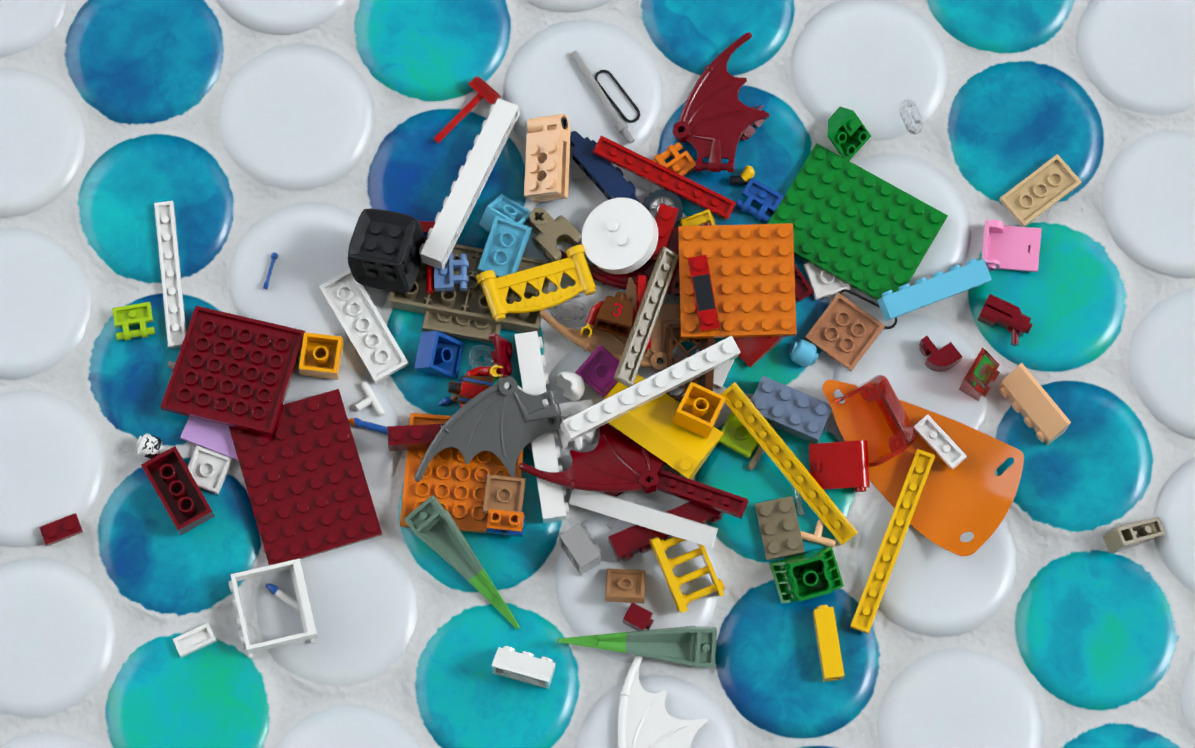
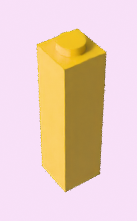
M820 605L817 606V609H814L812 614L823 682L843 680L845 675L834 607Z

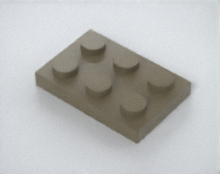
M793 496L754 504L767 561L805 553Z

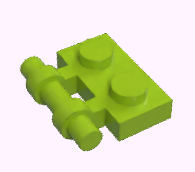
M150 302L112 308L115 328L123 327V332L116 333L117 340L125 339V341H129L131 338L141 336L142 338H147L148 335L155 334L154 327L147 328L146 323L154 322ZM140 324V329L129 330V326Z

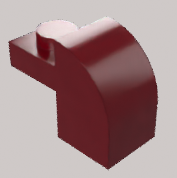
M928 336L921 339L919 343L921 353L925 357H929L926 359L925 365L933 371H947L957 365L963 357L952 342L940 350L937 349Z

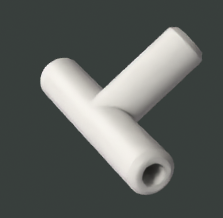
M368 382L361 383V387L368 398L355 404V408L357 411H360L372 404L378 416H383L385 411Z

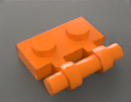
M680 142L675 145L671 144L667 147L666 151L660 155H655L652 161L682 176L696 168V162L687 151L679 154L678 151L683 148ZM672 156L674 159L666 164L664 160Z

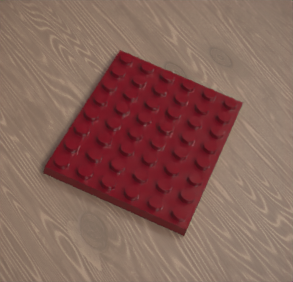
M339 389L282 405L272 436L229 426L269 565L295 559L301 560L382 535Z

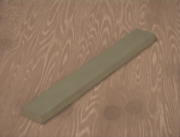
M665 246L659 252L613 378L628 388L633 386L679 259L678 254Z

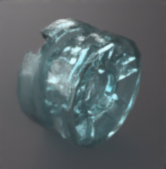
M487 345L474 346L469 353L471 369L479 366L493 367L494 363L491 355L493 349ZM480 356H483V358L486 360L484 362H480Z

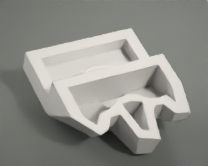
M592 399L560 403L562 421L593 406ZM562 429L557 430L562 448L565 449L569 443H572L575 450L579 452L583 450L584 440L589 444H593L597 436L595 429L568 442Z

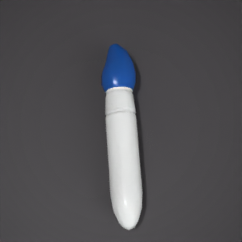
M266 584V588L271 594L276 595L292 608L299 611L298 601L279 590L276 585Z

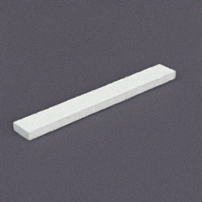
M166 201L154 203L167 342L168 348L171 349L182 346L186 335V323L174 202Z
M574 489L569 501L571 505L711 548L714 546L718 528L601 492Z

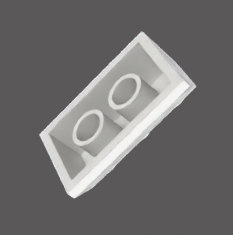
M504 646L503 648L498 647L492 663V673L549 689L556 663H553V660L547 657L539 659L533 657L534 654L523 651L518 653L515 652L514 648Z

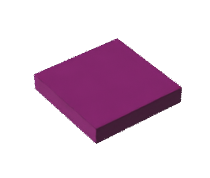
M600 344L575 373L581 376L585 383L604 398L618 383L613 378L620 361Z

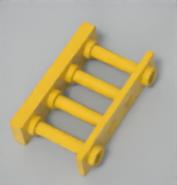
M655 537L649 540L679 613L688 611L687 605H689V602L716 592L717 596H724V584L721 579L718 580L704 545L696 543L697 549L671 559L666 556L665 551H667V548L686 541L685 539L672 537L664 541L663 539L660 540L659 537ZM700 555L702 556L705 563L704 567L681 577L674 576L672 571L675 568L674 566ZM709 573L712 585L691 594L682 595L680 590L682 584Z

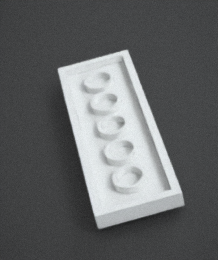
M350 269L319 286L375 383L409 365L362 284L355 281Z

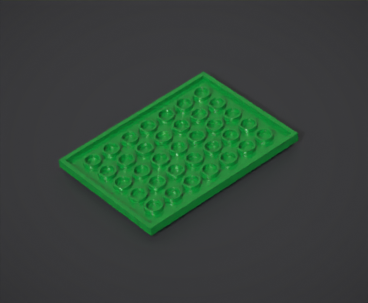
M816 143L768 224L793 223L794 255L813 264L822 271L824 270L831 276H835L840 281L849 284L851 287L877 301L882 298V293L892 290L893 293L899 291L898 287L910 282L948 215Z

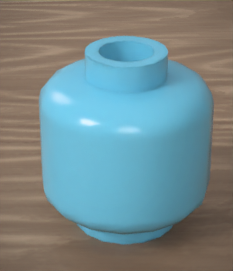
M803 339L797 342L794 341L788 353L792 362L803 367H808L811 363L814 364L818 358L816 346Z

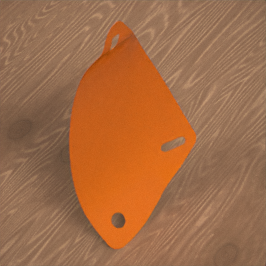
M836 380L824 382L822 390L831 406L842 437L845 441H868L870 480L894 508L917 449L935 455L910 524L927 539L956 555L964 557L975 553L999 527L1014 500L1023 470V452L965 424L897 398ZM837 389H839L845 397V402L843 404L839 403L837 398L833 395V393ZM927 414L967 455V458L953 470L913 429V426ZM1006 459H1014V463L1000 476L994 475L995 470ZM972 532L974 534V538L969 542H962L960 540L963 533Z

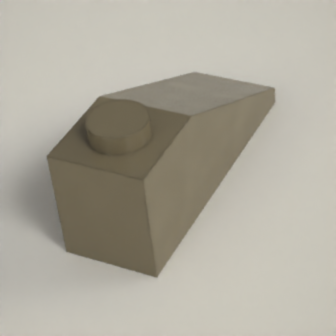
M1159 517L1117 527L1105 534L1103 538L1110 554L1159 538L1166 535Z

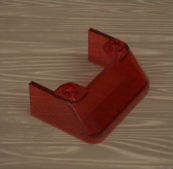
M882 375L874 376L833 399L835 403L840 402L860 392L864 400L877 402L894 434L888 441L891 451L870 462L869 467L879 466L904 452L917 438L916 431L891 384Z

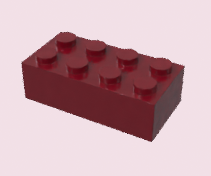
M176 446L141 464L180 535L215 517Z

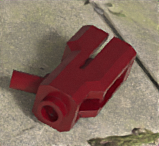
M989 294L977 319L990 327L998 325L1011 333L1012 346H1018L1019 336L1023 337L1024 333L1028 334L1033 325L1029 323L1031 318L1022 314L1019 307L992 294Z

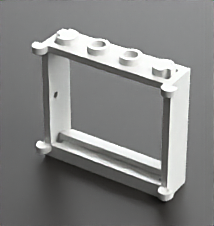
M300 559L231 574L232 580L228 581L231 592L235 593L236 599L232 600L233 606L240 618L236 619L239 630H243L244 637H240L243 649H247L249 658L253 657L254 652L309 639L311 643H315L314 638H318ZM290 569L304 633L251 645L237 581Z

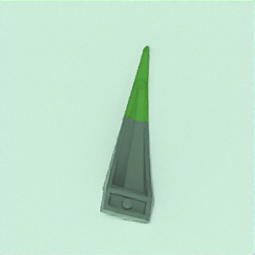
M434 495L430 496L410 513L404 521L417 537L457 570L516 629H519L518 622L448 510L443 508Z
M685 626L568 637L557 640L560 643L628 653L694 667H714L717 628Z

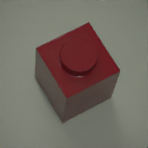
M631 603L622 623L637 631L649 630L654 622L651 619L653 613L635 603Z

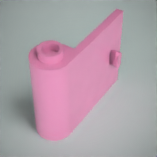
M986 220L981 260L984 259L988 271L1002 269L1038 272L1042 228L1005 226L999 220Z

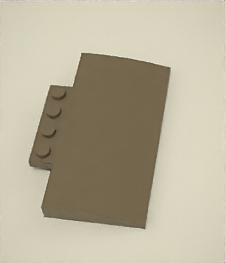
M455 244L451 253H453L454 260H459L460 254L467 255V261L469 262V268L467 269L469 284H467L466 291H461L460 285L454 284V291L435 292L434 289L433 294H426V264L421 263L417 278L410 292H390L388 300L389 308L425 314L422 331L424 332L439 331L451 337L494 344V341L489 340L488 334L496 333L499 335L501 328L523 333L537 331L539 334L542 320L539 314L540 311L530 313H508L505 315L506 319L495 322L482 286L478 284L476 279L478 274L484 272L477 269L484 249ZM522 256L517 272L551 262ZM458 268L454 269V275H459ZM547 278L544 279L542 292L547 294L549 286ZM527 283L524 297L530 299L532 296H539V292ZM509 288L506 302L508 304H512L514 301L520 302L521 297Z

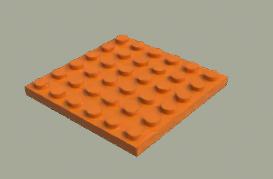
M793 223L678 226L681 339L728 338L730 336H796ZM707 255L720 330L701 333L688 258Z
M410 413L409 425L445 424L452 416ZM445 448L432 458L421 481L416 482L414 479L415 474L427 449L407 450L400 527L410 528L404 519L430 496L434 495L443 508L448 510L461 532L486 533L488 514H484L482 511L487 474L511 477L500 459L494 453L485 450L477 453L470 463L466 464L462 453L457 448ZM523 450L516 462L515 477L521 478L522 474L519 464L523 462Z

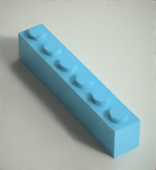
M974 258L967 261L966 266L960 267L959 264L949 268L950 272L945 274L943 271L933 274V278L929 280L924 277L915 281L916 284L910 286L908 283L898 287L899 291L893 293L892 290L882 293V298L878 299L877 302L885 322L988 283L992 278L984 259L977 261Z

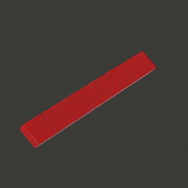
M602 135L592 152L663 189L672 191L674 194L706 210L709 209L712 213L728 220L736 202Z

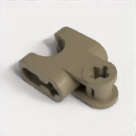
M535 208L530 212L528 226L532 227V231L536 234L532 238V242L550 262L561 260L562 255L556 246L557 243L564 241L572 246L582 243V235L562 215L554 220L542 208Z

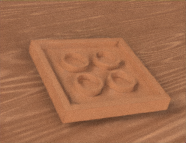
M838 293L806 335L805 339L852 372L885 328V325Z

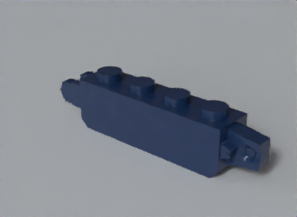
M575 130L572 131L570 135V145L573 148L572 160L608 200L630 198L639 202L636 197V187L631 181H626L623 177V172L618 167L615 168L611 162L592 153L597 143L588 137L583 138Z

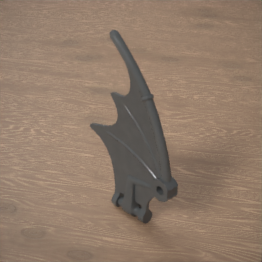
M513 377L499 378L495 385L490 386L472 398L441 426L418 467L414 478L415 481H421L432 458L447 447L457 448L462 453L466 464H469L477 453L485 450L490 451L500 459L510 476L515 477L516 462L523 448L537 437L561 429L562 419L560 414L562 413L559 403L556 402L554 397L556 396L555 391L549 390L539 395H530L518 388L517 382ZM506 382L509 383V388L507 389L504 387ZM547 399L549 405L544 406L542 400ZM553 417L555 423L550 425L548 418Z

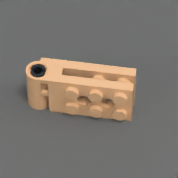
M566 114L530 118L527 122L524 196L531 198V201L534 203L567 199L571 135L568 117Z

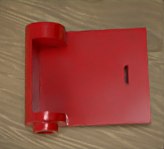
M868 441L809 444L810 474L823 490L852 488L855 489V492H866V488H870Z

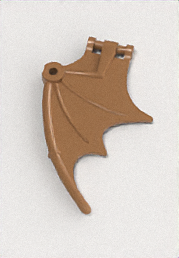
M630 277L627 283L626 300L631 301L633 309L636 310V286ZM662 303L650 336L651 348L643 355L639 367L651 368L655 372L667 369L669 324H681L680 304ZM545 310L539 312L540 316L565 338L581 347L583 351L593 353L601 344L620 361L628 338L593 329V325L591 328L593 334L588 338L590 330H584L583 335H581L580 329H572L560 324ZM673 329V336L678 342L681 340V330ZM693 338L696 342L701 340V338ZM685 339L683 342H692V341H691L690 339ZM656 360H661L663 364H658Z

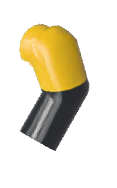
M746 166L740 176H730V185H747L750 179L754 177L755 171L753 167Z

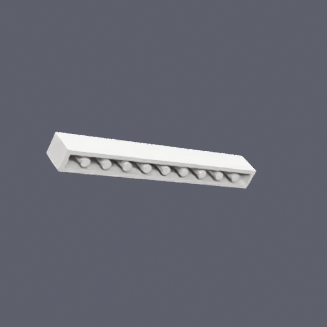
M499 98L495 104H492L489 111L490 115L488 119L483 121L482 131L480 135L477 134L475 137L474 147L472 150H469L466 156L467 161L465 165L460 167L457 181L452 183L449 197L446 196L444 199L442 211L436 215L434 227L428 231L426 243H423L420 247L419 254L421 255L422 263L443 270L520 115L518 105Z
M537 331L514 334L522 389L532 395L546 392V385L549 384L548 373L543 371V366H546L545 355H541L540 348H543L542 336L538 337ZM547 399L542 400L544 406L549 405ZM553 417L548 418L550 425H552V421H554ZM557 430L545 433L531 441L534 467L536 469L546 472H563V467L558 465L557 459L561 458L559 446L555 447V440L558 439ZM536 477L543 523L566 520V514H570L568 502L564 503L563 495H567L566 487Z
M730 336L563 420L560 427L568 442H571L737 358L741 352L733 337Z

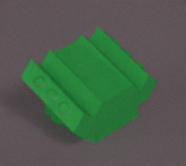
M832 546L822 547L819 550H812L770 563L781 603L808 600L832 593V591L844 586Z

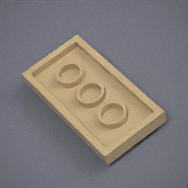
M1057 154L1000 197L999 200L1020 225L1026 227L1081 185L1082 181Z

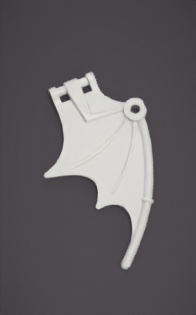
M636 655L627 673L622 692H620L618 747L691 748L695 734L708 722V719L682 720L670 716L665 709L667 690L649 693L640 685L639 668L644 656Z

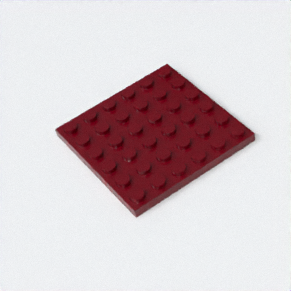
M195 306L160 406L161 410L272 436L302 348L304 332L306 331Z

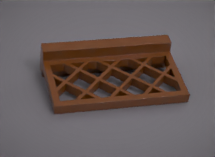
M669 324L667 368L672 366V360L676 364L686 356L690 357L689 353L696 347L702 351L714 345L716 338H703L698 343L691 338L690 340L695 346L687 352L680 344L685 339H681L678 342L673 336V329L681 330V324ZM677 346L685 353L678 360L672 355V350ZM714 369L701 375L697 380H692V382L698 384L697 382L701 379L700 386L713 391ZM680 386L683 392L678 396L670 395V392L666 394L677 401H682L684 397L682 395L686 393L688 387L685 389L683 386Z

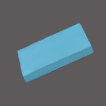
M496 215L477 269L481 271L493 270L498 277L516 273L532 227Z

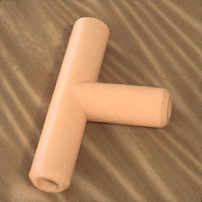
M817 520L814 534L800 531L803 540L829 547L832 546L833 548L836 544V540L822 537L824 523L821 520Z

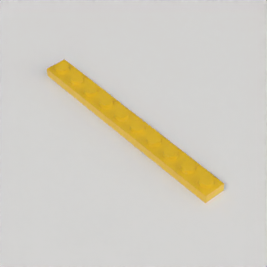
M733 383L720 395L726 397L725 403L839 543L844 545L858 533L857 530L740 387Z
M917 449L850 628L867 634L870 632L934 462V454Z

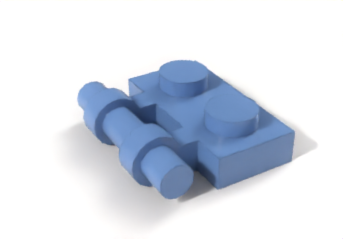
M451 253L443 270L434 267L435 292L454 291V284H459L461 291L467 290V284H469V276H467L469 262L467 261L466 254H460L459 260H454L453 253ZM458 268L459 275H454V269Z

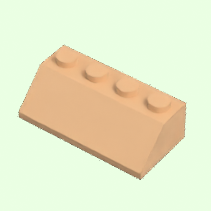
M1023 363L1019 364L1001 381L999 385L1000 393L1003 397H1008L1012 402L1013 409L1017 413L1020 412L1026 425L1036 431V436L1042 443L1045 442L1046 445H1049L1067 430L1071 423L1070 420Z

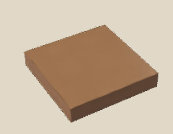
M487 474L482 512L488 514L489 509L522 512L526 478Z
M607 568L605 601L644 604L646 571Z

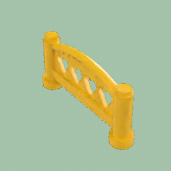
M576 245L567 249L566 254L568 258L496 278L493 270L478 274L476 276L477 282L482 286L495 322L506 319L505 315L508 313H530L557 306L581 292L585 293V296L595 294L596 286L585 258L584 245ZM565 273L575 281V286H568L566 289L561 288L562 274ZM547 278L557 286V291H550L548 294L543 293L544 279ZM527 283L539 292V296H532L530 299L524 297ZM509 288L521 297L520 302L514 301L512 304L506 302Z

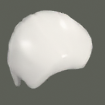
M560 372L558 374L556 384L563 389V397L571 402L578 401L583 396L585 390V383L582 377L573 372Z

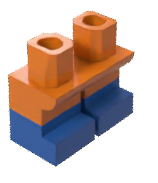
M489 509L486 533L503 535L504 530H506L505 535L523 537L524 513Z

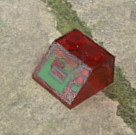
M981 349L959 388L960 391L977 401L980 400L981 396L986 397L990 390L988 384L991 380L995 382L1000 373L997 371L1000 364L986 349Z

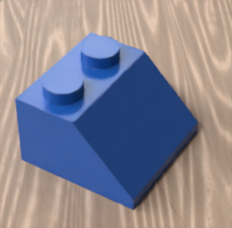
M439 331L422 332L414 369L428 375L457 379L464 343Z

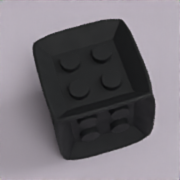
M364 209L358 218L348 249V265L355 281L375 289L399 293L410 292L422 263L419 250L421 245L425 244L424 233L419 221L403 213L382 209Z

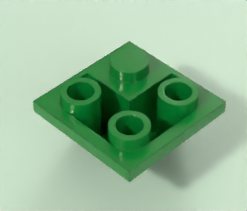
M839 107L828 119L827 137L839 154L850 161L871 137L870 133L854 110Z

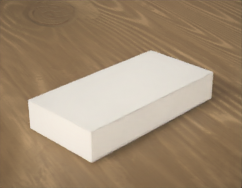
M209 623L172 639L181 658L217 641Z

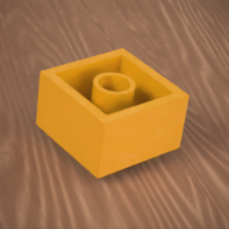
M304 332L299 363L300 375L338 380L344 346L343 337Z
M691 382L672 423L708 439L723 408L726 397Z

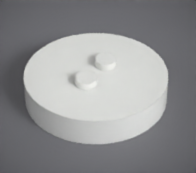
M614 198L603 202L590 213L582 230V245H584L585 254L599 269L610 274H626L639 269L651 258L658 242V226L653 215L641 203L630 198Z

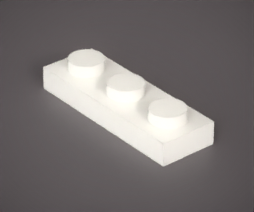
M928 414L913 426V429L951 470L967 458V455Z

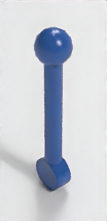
M276 252L271 254L272 259L263 289L266 290L269 286L275 260L278 258Z

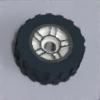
M666 189L655 190V192L649 193V196L645 197L642 205L653 215L654 219L656 218L660 203L679 209L673 227L677 228L683 216L681 199L676 194H673L672 191H666Z

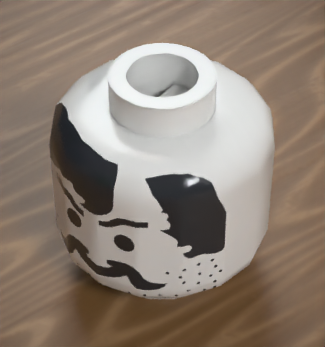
M146 433L143 437H139L135 450L139 457L150 460L163 453L165 447L161 446V438Z

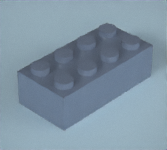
M763 375L751 400L772 427L812 444L819 442L832 412L830 404Z

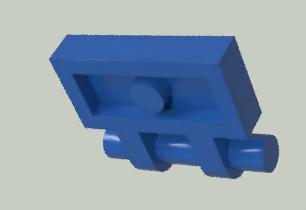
M751 178L742 192V196L746 197L747 200L744 202L738 199L735 206L741 208L742 212H748L755 216L756 220L768 224L771 217L766 215L767 210L774 213L784 196ZM752 202L762 206L760 211L751 206Z

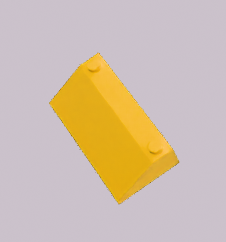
M637 374L633 385L645 379ZM618 382L604 400L628 387ZM664 394L609 422L613 427L691 480L724 435L723 432L713 426L707 439L672 423L680 403L668 394Z

